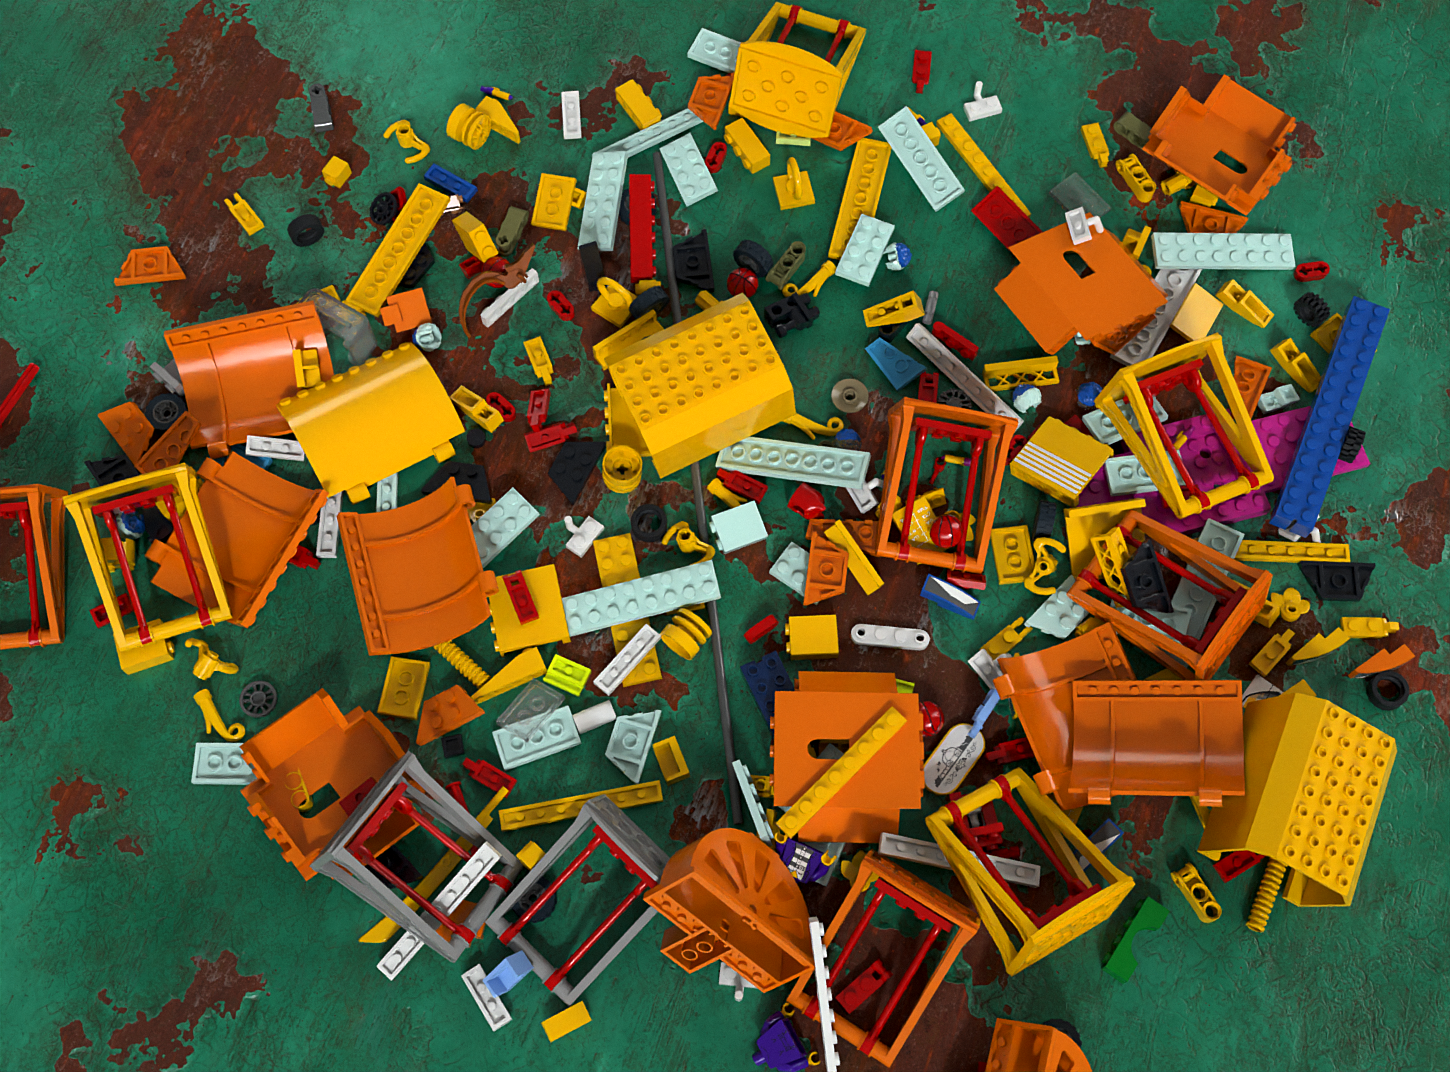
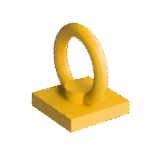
M790 157L787 160V175L773 177L780 210L815 204L807 171L800 172L795 158Z
M601 277L597 281V287L601 295L591 306V309L617 327L622 328L632 315L629 307L637 296L613 279Z

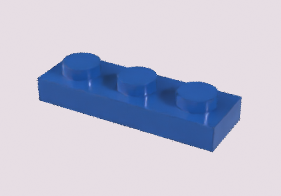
M434 163L424 175L426 181L449 194L462 195L463 201L466 203L478 191L477 187Z

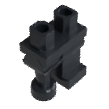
M795 292L791 296L764 307V318L770 327L775 329L778 337L783 338L787 335V331L794 328L801 331L806 327H811L813 321L819 317L820 311L816 306L810 309L806 307L811 304V299L807 293L798 295ZM786 319H789V320H790V321H788L787 323H785L784 325H783L782 323H780V322H782V321H784V320H786Z

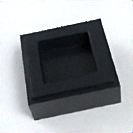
M461 734L441 738L445 759L465 754Z

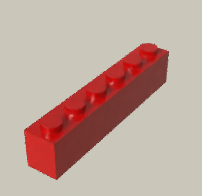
M629 174L630 283H639V280H652L653 277H656V266H653L652 260H656V249H652V243H655V232H652V226H655V215H652V209H655V198H651V192H654V181H651V174Z

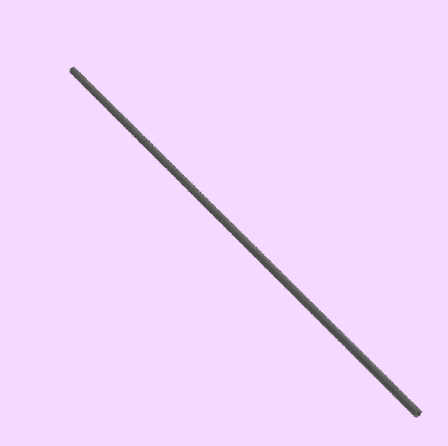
M660 152L653 153L672 319L673 325L681 322L682 318L662 155ZM697 461L691 464L690 468L699 540L709 545L700 464ZM701 553V559L705 557L706 554ZM712 600L707 602L709 625L712 631L711 642L733 824L738 825L744 822L739 781L732 762L736 761L717 602Z

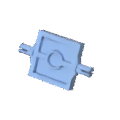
M990 689L985 700L980 704L972 718L975 722L968 736L975 739L980 729L983 728L982 725L1000 700L996 689Z

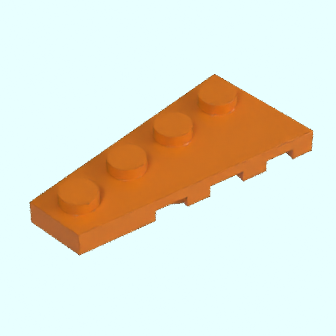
M1236 355L1233 377L1251 419L1272 367Z
M185 411L134 467L142 474L179 464L201 423L189 412Z
M810 519L805 539L811 540L812 532H816L819 537L829 541L824 531L835 525V519ZM847 519L841 521L864 554L880 557L875 555L879 521H853Z

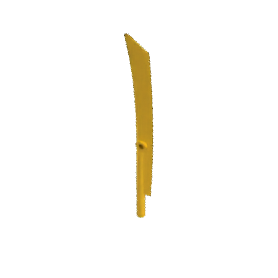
M504 786L475 818L485 829L493 820L489 814L509 792ZM462 836L456 841L467 852L473 846L472 843ZM449 849L414 890L427 900L462 858ZM408 896L403 900L414 912L420 907ZM386 916L361 936L358 941L369 943L387 942L401 926Z

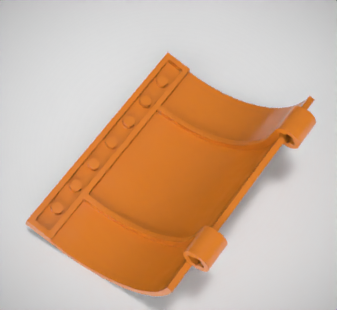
M314 300L164 331L165 340L170 351H172L180 374L188 412L201 423L190 447L191 449L207 446L211 459L229 456L231 454L230 446L247 442V435L269 438L293 433L285 418L278 411L276 404L284 398L296 396L301 390H309L311 388L299 389L297 387L292 350L316 349L321 381L326 382L335 375L328 344Z
M232 451L223 466L213 459L206 457L196 473L205 480L198 490V497L233 616L232 619L225 621L248 628L255 622L258 610L266 604V597L269 592L275 589L277 585L276 580L287 569V562L296 554V547L299 542L303 541L307 536V529L316 521V514L326 504L329 493L324 489L311 490L291 483ZM186 509L180 522L206 606L214 608L219 606L188 510ZM173 530L166 543L154 539L144 555L149 560L160 565L150 582L198 608L178 540Z
M450 477L446 483L433 493L399 508L367 514H358L357 512L338 513L337 521L369 656L406 653L442 644L473 630L491 615L486 597L497 594L499 588L494 571H483L467 509L474 507L476 504L472 488L469 484L456 486L455 478Z
M1111 622L1092 629L1090 632L1038 652L997 659L1003 675L995 678L993 683L1000 700L1011 698L1042 772L1033 775L1041 796L1053 792L1062 812L1090 805L1088 804V793H1068L1072 774L1074 747L1073 680H1137Z
M1073 680L1074 747L1072 774L1068 793H1088V804L1111 805V795L1199 796V806L1222 807V795L1245 796L1242 680Z

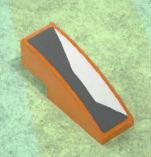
M1405 644L1391 654L1384 648L1353 670L1348 676L1350 678L1374 677L1379 672L1393 671L1413 659L1415 655Z

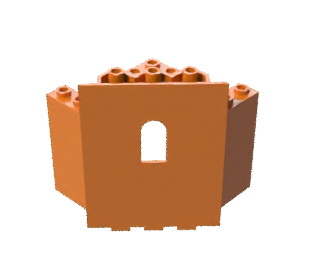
M1224 74L1204 104L1192 98L1188 90L1181 86L1150 130L1151 134L1148 136L1150 140L1142 150L1247 216L1260 199H1265L1272 185L1274 187L1281 179L1280 176L1284 172L1287 173L1293 165L1292 158L1286 155L1285 150L1281 147L1286 141L1284 139L1288 132L1291 134L1297 125L1295 123L1296 118L1290 117L1235 83L1229 76ZM1221 150L1243 164L1247 172L1243 174L1237 173L1214 159V156Z
M1090 212L1085 214L1086 219L1094 217ZM1066 222L1008 247L1021 263L1016 265L1006 278L1001 279L994 290L1048 354L1054 355L1079 332L1085 340H1090L1094 346L1115 355L1156 318L1154 315L1156 309L1168 302L1166 297L1169 295L1119 238L1105 228L1102 233H1097L1094 225L1089 226L1092 239L1074 245L1068 223ZM1066 251L1076 252L1094 273L1081 279L1064 259L1063 254Z
M798 671V679H794V691H775L774 717L770 716V729H774V745H770V757H774V774H770L769 786H773L774 806L792 807L839 760L816 759L810 756L808 745L811 741L816 739L849 740L850 749L892 706L907 720L887 743L797 832L798 842L879 843L882 832L898 835L900 809H921V797H923V789L925 788L923 771V714L919 711L918 693H898L895 673Z
M322 688L239 746L244 752L241 754V757L247 765L253 764L252 772L257 777V779L241 789L240 792L250 804L247 809L252 816L258 815L267 827L263 831L269 839L275 838L284 850L280 854L287 863L292 861L304 879L308 881L319 873L315 872L310 867V864L349 818L339 802L370 777H374L376 782H378L384 773L405 753L389 729L370 710L365 713L360 706H357L343 716L330 695ZM298 768L309 796L328 783L331 784L340 796L337 801L313 818L302 817L299 813V808H296L307 799L304 795L305 792L295 793L291 803L293 793L298 790H304L303 786L296 790H290L297 788L301 784V777L297 774ZM404 771L401 774L410 785L423 794L426 793L407 772ZM392 787L382 798V800L378 803V805L374 808V810L369 814V816L365 819V821L360 825V827L355 831V833L350 837V839L345 843V845L343 846L344 848L354 837V835L359 831V829L363 826V824L367 821V819L371 816V814L375 811V809L379 806V804L383 801V799L393 789ZM391 807L394 810L386 821L384 820L381 824H378L380 829L368 841L365 840L363 845L376 858L420 824L408 814H403ZM332 861L334 864H336L337 866H339L341 869H343L344 871H346L348 874H350L351 876L353 875L347 868H345V867H343L342 865H340V864H338V863Z

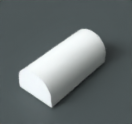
M609 700L572 715L579 734L617 719Z

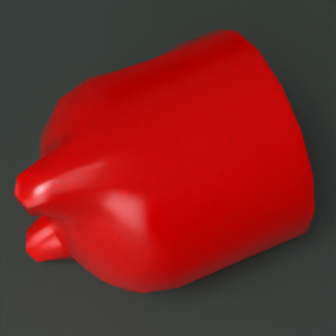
M803 482L797 488L787 505L789 509L798 513L804 519H824L822 511L826 510L824 496L806 482Z

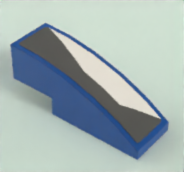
M928 574L920 594L922 597L937 602V606L974 620L981 603L962 589L931 574Z
M1108 818L1088 839L1103 854L1124 832ZM1077 849L1073 852L1083 871L1091 866V863Z

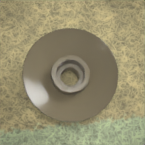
M855 379L839 381L833 387L831 394L835 407L846 413H855L862 410L866 406L869 397L866 386Z

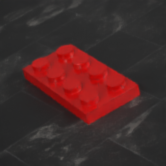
M998 186L971 210L1009 251L1008 247L1043 233Z

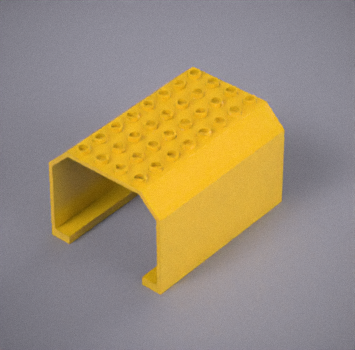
M740 293L604 357L621 399H625L645 440L660 479L796 415L793 387L785 367L750 300L744 293Z
M1291 693L1248 702L1243 715L1245 796L1222 795V807H1212L1197 852L1214 861L1220 859L1222 852L1243 850L1275 858L1291 867L1282 895L1283 899L1298 907L1350 906L1396 757L1397 747L1395 739L1326 699L1300 693Z

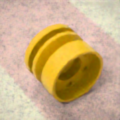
M462 103L451 113L446 132L452 139L462 142L473 150H477L486 142L491 131L492 120L488 115L480 111L476 112L474 108Z
M618 445L609 449L604 455L602 463V477L605 485L615 493L623 494L631 492L638 487L642 476V459L636 449L626 445Z
M680 608L677 615L672 618L675 625L667 624L660 632L662 641L671 650L687 660H692L700 650L698 644H705L706 639L712 635V631L696 614L685 608Z

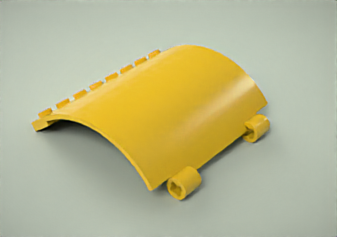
M411 342L402 343L399 345V348L393 351H385L378 358H370L365 361V364L353 366L343 374H336L326 382H318L313 388L301 390L296 396L284 398L276 404L278 411L285 418L301 445L322 488L329 493L327 497L329 498L345 490L352 505L371 497L367 489L368 486L434 455L436 461L441 463L455 456V450L449 439L465 432L441 381L425 356Z

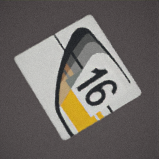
M1256 675L1242 695V707L1246 709L1248 702L1277 697L1284 692L1261 676Z

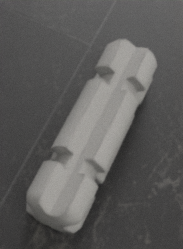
M936 291L929 292L925 315L922 320L924 324H932L939 295Z

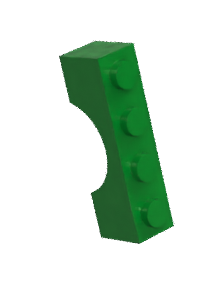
M1149 896L1143 900H1138L1133 908L1136 911L1133 917L1129 916L1123 925L1126 928L1123 934L1116 936L1112 943L1115 947L1111 953L1108 951L1101 961L1104 963L1101 969L1122 984L1128 982L1138 965L1131 949L1133 937L1141 930H1158L1170 910Z

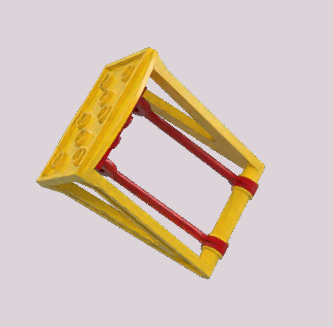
M776 2L749 40L740 44L729 107H732L750 121L776 132L780 131L783 134H795L797 137L806 138L829 137L836 107L863 43L866 29L852 25L847 20H835L803 10L802 7L794 4L789 6ZM779 17L786 19L787 23L777 42H769ZM801 23L834 33L835 38L825 59L797 47L783 44L793 24ZM841 39H852L838 65L834 67L830 64Z
M1218 332L1119 369L1094 400L1096 408H1099L1110 419L1179 519L1194 513L1199 514L1204 510L1211 509L1216 504L1238 495L1258 490L1261 486L1274 480V475L1225 358L1222 336ZM1207 354L1210 357L1235 421L1204 381L1199 371L1204 365L1202 359ZM1181 383L1184 384L1187 390L1196 394L1238 471L1237 480L1207 492L1201 491L1195 486L1153 408V397L1157 396L1160 391L1165 390L1168 392ZM1123 399L1125 405L1131 404L1150 452L1115 403L1116 401ZM1161 440L1190 491L1188 500L1184 499ZM1233 445L1241 454V456L1253 472H1250L1247 468L1244 467Z
M185 462L63 497L64 505L75 519L121 652L140 646L143 648L146 644H156L159 640L199 628L204 629V627L212 624L216 626V623L233 618L198 497V478L196 472ZM180 486L219 606L214 608L206 606L177 513L174 497L180 496L178 488H176ZM164 500L199 609L194 614L151 626L146 623L118 532L115 514L121 512L130 514L136 512V508H151L156 506V502ZM95 515L104 518L110 531L139 625L136 631L126 634Z
M1019 767L989 780L988 784L957 801H950L948 804L941 806L938 811L925 818L927 827L999 948L1006 972L1011 977L1108 919L1135 886L1134 879L1116 868L1047 795H1040L1036 783ZM1015 787L1054 851L1012 797L1011 792ZM995 798L1007 802L1067 883V890L1070 896L1062 901V905L1057 906L1055 904L1046 910V914L1038 918L1033 910L1022 905L962 821L964 815ZM946 825H953L954 828L958 829L984 867ZM1061 833L1111 886L1102 889L1098 883L1092 886ZM980 887L1018 929L1021 935L1020 940L1024 945L1019 953L1016 951Z

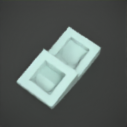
M1292 384L1277 387L1273 392L1261 394L1258 406L1264 415L1298 402L1300 398Z

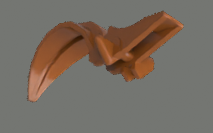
M533 242L523 250L522 254L514 262L504 265L505 273L498 271L481 272L472 278L464 288L460 297L458 311L460 323L469 339L471 335L467 329L465 317L471 297L478 288L487 283L496 282L508 289H513L522 282L526 283L527 280L524 276L526 278L529 277L526 274V270L535 249Z

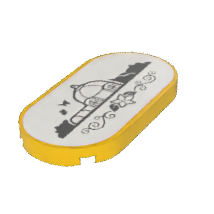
M963 723L953 726L923 766L925 788L930 793L942 796L955 792L983 754L985 740L982 733L979 731L975 739L968 736L973 725Z

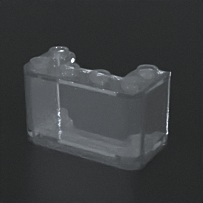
M314 288L309 290L299 303L314 300L324 332L327 329L344 339L345 341L342 344L349 350V362L354 366L362 365L377 346V340L368 318L320 289Z

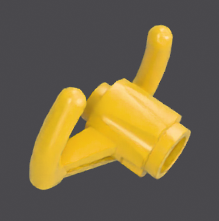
M400 120L389 126L383 136L387 139L396 130L400 146L403 148L414 147L421 150L419 154L405 158V163L418 162L428 155L431 150L430 146L417 138L410 127L409 121Z
M681 521L674 524L664 534L662 539L663 545H667L673 534L678 531L676 541L682 552L692 553L697 551L706 554L701 560L690 565L709 561L715 554L714 547L701 542L695 536V533L689 529L690 527L687 522Z
M1041 537L1035 539L1033 547L1037 552V559L1033 573L1024 579V586L1033 593L1050 595L1056 593V588H1041L1035 585V582L1043 575H1049L1057 569L1058 560L1053 555L1048 554L1044 545H1050L1061 553L1066 552V547L1055 539Z
M196 638L186 640V647L193 645L199 648L198 660L193 668L195 676L207 680L214 671L227 674H235L239 671L236 664L220 661L219 655L209 650V645L205 641Z

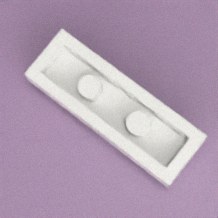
M579 91L561 92L564 139L582 138Z
M247 435L245 455L304 461L305 453L298 441Z
M478 964L461 975L490 1027L495 1032L513 1019L500 997L494 998L482 981L487 975L481 965Z

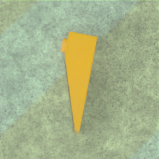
M537 647L524 649L521 654L516 656L471 697L475 700V703L480 704L546 674L547 669Z

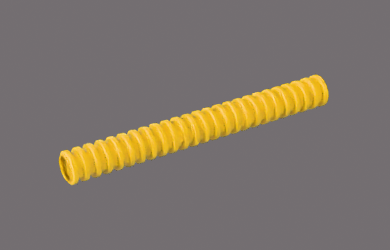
M452 640L434 646V649L438 650V653L442 654L448 662H451L452 666H455L461 674L464 673L465 678H468L474 686L477 685L478 690L491 679V676L486 675L487 673L482 671V668L478 667V664L474 663L472 659H469V656L465 655L464 651L456 647Z
M1272 857L1269 858L1270 862L1267 863L1268 868L1265 869L1264 879L1261 880L1260 891L1256 894L1258 896L1254 900L1256 903L1252 905L1254 909H1251V915L1248 916L1249 921L1246 922L1247 927L1256 932L1265 931L1264 926L1267 925L1268 914H1271L1270 908H1273L1272 902H1275L1276 899L1274 896L1278 894L1276 890L1280 888L1278 884L1282 883L1281 878L1284 877L1285 867L1288 866Z

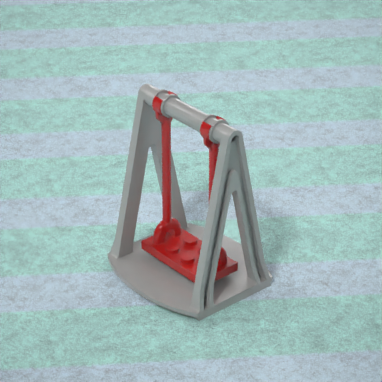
M408 751L384 773L310 864V867L315 872L334 878L444 958L455 963L464 949L469 948L473 938L477 937L476 933L502 897H506L508 890L514 886L513 882L523 870L524 865L424 771L416 756ZM404 771L407 772L439 804L410 785L401 774ZM392 787L393 789L383 799V801L379 804V806L375 809V811L371 814V816L367 819V821L363 824V826L359 829V831L354 835V837L344 848L343 846L345 845V843L350 839V837L355 833V831L360 827V825L365 821V819L369 816V814L374 810V808L378 805V803L382 800V798ZM409 800L480 849L487 841L502 855L497 862L503 865L504 868L497 874L489 870L484 876L490 881L489 888L463 923L457 925L376 860L372 852L363 845L365 840L368 841L380 829L378 824H381L384 820L386 821L394 810L391 807L403 814H408L466 862L473 856L416 811ZM332 861H334V862H336V863L342 865L343 867L347 868V869H348L354 876H356L360 881H358L357 879H355L353 876H351L350 874H348L346 871H344L343 869H341L339 866H337L336 864H334ZM360 862L370 865L453 933L449 943Z
M605 794L589 799L582 806L575 822L485 923L498 935L497 938L507 948L510 947L515 953L523 950L534 967L532 971L543 981L542 984L551 993L554 992L569 1007L658 911L650 906L575 988L566 980L565 974L648 886L652 889L660 884L663 870L670 857ZM596 822L597 825L592 830L596 835L582 852L515 923H509L503 916L574 842ZM604 842L610 848L609 852L616 859L621 858L626 863L624 865L625 868L632 874L636 873L642 880L560 968H554L521 935L520 929L587 857Z

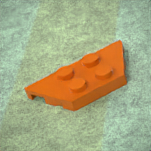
M734 72L731 73V76L721 77L720 74L711 77H698L689 100L688 109L713 130L717 129L731 93Z
M835 111L829 137L812 139L842 151L871 134L873 130L872 127Z
M1181 201L1179 204L1187 233H1237L1248 221V217Z
M168 246L131 250L126 262L121 267L122 272L120 276L114 279V283L116 286L186 279V276Z
M127 402L99 413L97 416L135 465L141 459L143 451H147L154 427L135 402Z
M812 532L803 605H809L845 592L849 553L837 548L832 542L819 537L816 532Z
M455 685L424 701L416 743L423 746L485 714V711L475 703V700L461 686Z

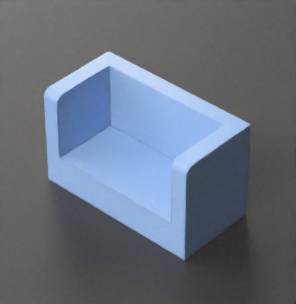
M523 950L506 957L482 981L492 996L496 998L510 991L534 967Z

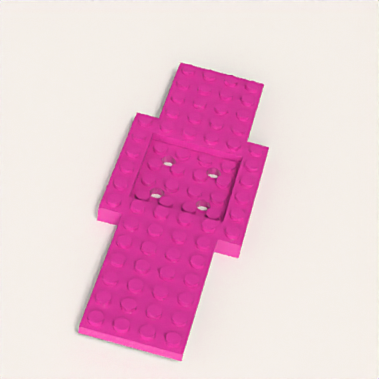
M1311 406L1252 420L1274 475L1273 482L1261 486L1258 490L1238 495L1212 506L1209 510L1179 519L1171 508L1162 509L1158 491L1111 497L1104 465H1102L1078 495L1079 504L1076 507L1143 498L1145 499L1146 507H1141L1142 515L1183 535L1202 531L1208 518L1227 525L1266 515L1271 510V506L1265 493L1281 490ZM1229 408L1226 409V411H1227V412L1229 413V415L1231 416L1230 409H1229ZM1207 414L1163 425L1173 444L1181 431L1186 430L1190 425L1195 427L1192 435L1179 448L1182 462L1194 484H1198L1201 491L1207 492L1214 489L1216 484L1222 486L1238 479V471ZM1142 431L1136 433L1150 452ZM1121 439L1120 443L1124 453L1114 457L1134 455L1126 442ZM1161 440L1164 450L1167 451L1163 441ZM1233 445L1244 467L1247 468L1250 472H1253L1249 465L1246 463V461L1243 459L1241 454ZM1361 445L1358 455H1356L1355 460L1351 464L1338 459L1332 476L1368 467L1370 461L1363 446ZM1200 452H1207L1209 454V458H1203L1200 455Z

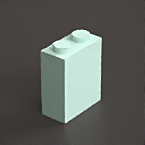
M755 500L711 516V522H709L712 533L716 532L718 538L715 540L718 550H722L723 554L765 540L768 537Z

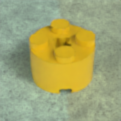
M112 537L101 538L109 571L113 573L115 569L121 568ZM126 538V542L122 541L130 571H132L135 566V541Z

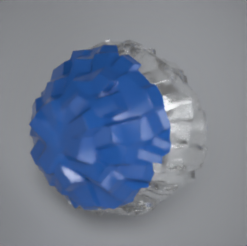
M1095 382L1080 384L1076 389L1078 406L1083 410L1091 411L1098 409L1095 406L1094 400L1103 388Z
M842 429L836 434L832 442L834 448L860 451L862 445L860 436L853 429Z

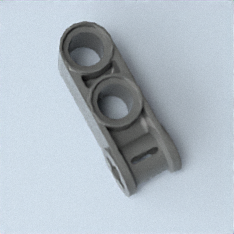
M319 83L313 84L309 88L315 130L317 133L334 130L331 117L332 112L324 86Z

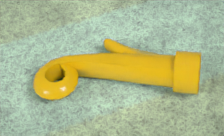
M827 260L803 287L798 289L795 284L788 283L784 285L782 293L785 297L793 294L788 291L789 289H793L794 293L797 292L798 295L808 294L814 289L813 296L816 297L825 280L831 277L837 268L830 260Z
M798 413L782 421L800 428L812 440H815L812 432L834 436L844 428L843 421L838 417L829 419L827 427ZM832 423H836L838 427L833 429Z
M715 478L707 486V489L713 495L715 494L731 509L740 506L739 502H748L747 499L729 491L718 478Z
M203 689L193 696L196 703L202 709L207 734L211 733L213 725L221 737L227 741L237 742L244 737L245 728L240 723L232 724L227 730L208 689ZM238 728V733L232 735L233 731Z

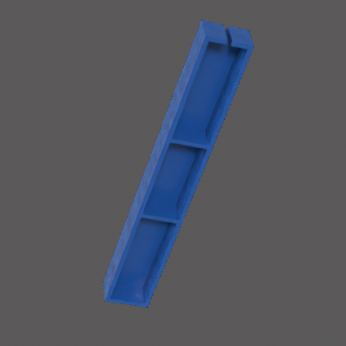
M1356 296L1347 305L1269 524L1286 530L1292 521L1295 520L1296 522L1292 525L1289 532L1304 538L1313 531L1390 309Z

